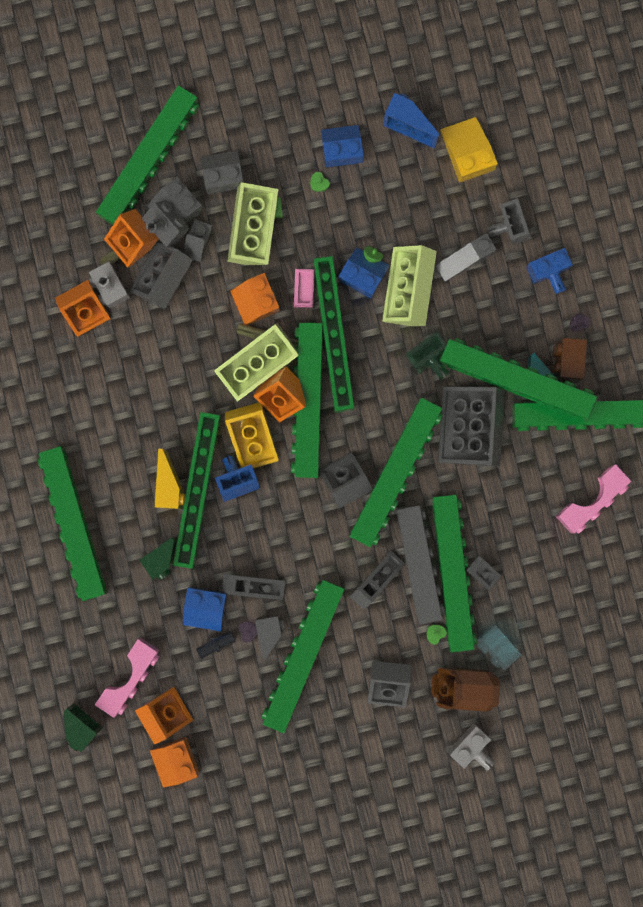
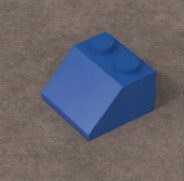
M358 125L321 130L325 167L363 163V148Z
M356 248L342 269L338 281L372 299L390 266L382 261L377 263L367 261L363 251Z
M188 587L184 605L183 625L221 631L227 594Z

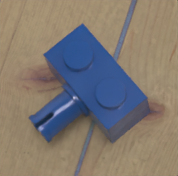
M565 248L532 261L527 265L526 268L533 284L549 279L555 295L567 290L560 277L562 272L569 270L572 266Z
M229 456L231 464H229L227 457L222 460L227 474L215 478L224 502L260 489L252 465L238 469L234 456Z

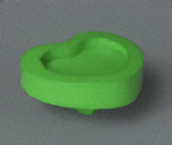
M316 172L312 175L310 184L313 191L322 192L329 188L330 182L323 177L321 172Z
M367 246L363 251L364 257L369 262L377 263L383 258L382 253L378 252L376 248L373 249Z
M430 625L427 629V639L434 645L439 643V640L447 634L445 628L440 625Z

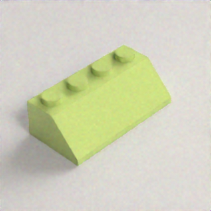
M243 182L237 187L227 262L244 265H268L278 189Z
M422 245L393 247L383 322L407 326H426L437 251Z
M276 323L214 371L238 402L299 356L288 336L279 324Z

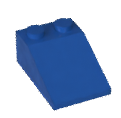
M394 93L385 112L383 126L435 149L439 137L437 130L414 102L409 100L408 96Z

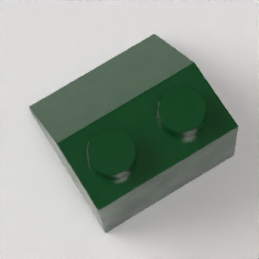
M176 537L170 538L139 560L152 580L156 578L161 580L171 574L170 569L174 567L173 563L178 541Z
M75 703L64 710L66 740L69 742L68 745L73 750L82 752L89 746L103 727Z

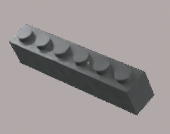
M419 505L396 510L418 624L441 621V615L445 614L443 604H439L438 596H441L439 585H435L434 577H437L435 565H431L430 558H433L432 548L427 545L426 539L430 538L428 528H424L423 520H426L424 509H420Z

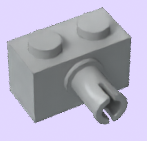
M110 262L89 272L91 276L89 281L94 289L98 288L100 292L98 298L103 306L107 305L111 309L130 298Z
M475 723L448 750L450 756L464 769L474 759L486 771L491 767L485 761L491 766L495 764V761L483 751V748L491 739Z

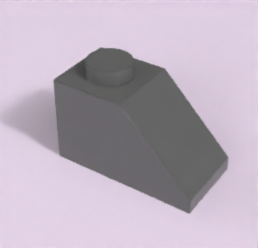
M279 615L255 620L262 659L267 658L282 636V631L285 630L284 621L279 619Z

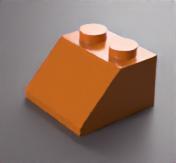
M136 209L120 214L104 238L127 267L132 266L149 252L159 239L154 233H149L151 229H146V223L142 220L143 217Z
M265 273L248 279L231 290L244 325H250L280 312Z
M89 280L55 297L60 312L77 337L110 319Z
M284 367L261 383L253 396L279 422L306 407L300 380L287 367Z
M174 687L135 710L154 744L167 739L193 721Z
M187 737L150 750L163 787L178 785L198 777L200 772Z

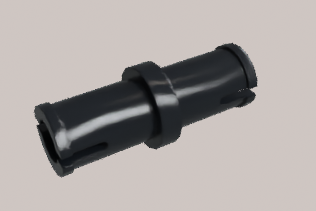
M231 631L216 639L212 638L211 642L196 648V651L202 660L216 651L217 653L220 652L222 648L236 641Z

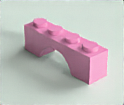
M616 464L611 465L597 478L600 491L597 499L592 504L583 507L569 503L555 516L570 533L577 532L579 534L587 527L585 525L586 522L590 519L592 521L601 514L599 511L604 506L606 508L615 501L613 498L618 493L621 495L629 488L627 485L631 482L630 479Z
M139 638L127 655L133 668L131 679L126 685L121 687L108 686L95 706L113 718L118 714L122 715L128 706L125 704L128 698L132 699L138 691L136 688L139 681L144 682L149 674L147 669L150 665L154 666L160 656L157 654L160 650L144 639Z

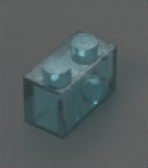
M494 624L476 639L479 642L478 648L484 654L487 652L492 657L490 661L497 669L501 667L503 670H506L522 655Z

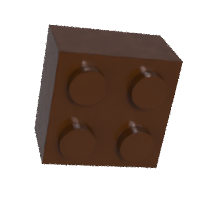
M563 338L553 347L555 365H552L551 373L557 377L559 382L577 383L584 379L587 340Z

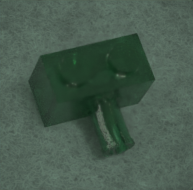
M437 332L405 354L407 361L418 375L428 367L432 368L439 380L444 378L443 374L445 376L449 374V371L440 361L447 344Z

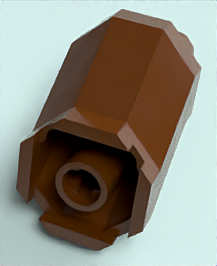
M444 667L437 670L439 673L434 674L432 677L431 693L433 697H437L439 702H436L438 707L447 710L491 711L493 707L499 705L500 679L498 676H494L492 671Z

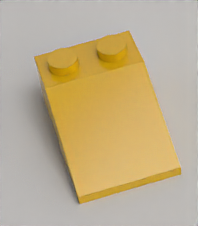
M476 117L440 129L459 183L496 169L497 161L492 147Z
M259 402L225 412V422L241 468L248 465L256 468L279 461L264 408Z
M158 449L155 507L183 509L186 494H184L183 487L168 452L164 449Z

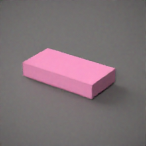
M295 269L294 308H313L314 269Z

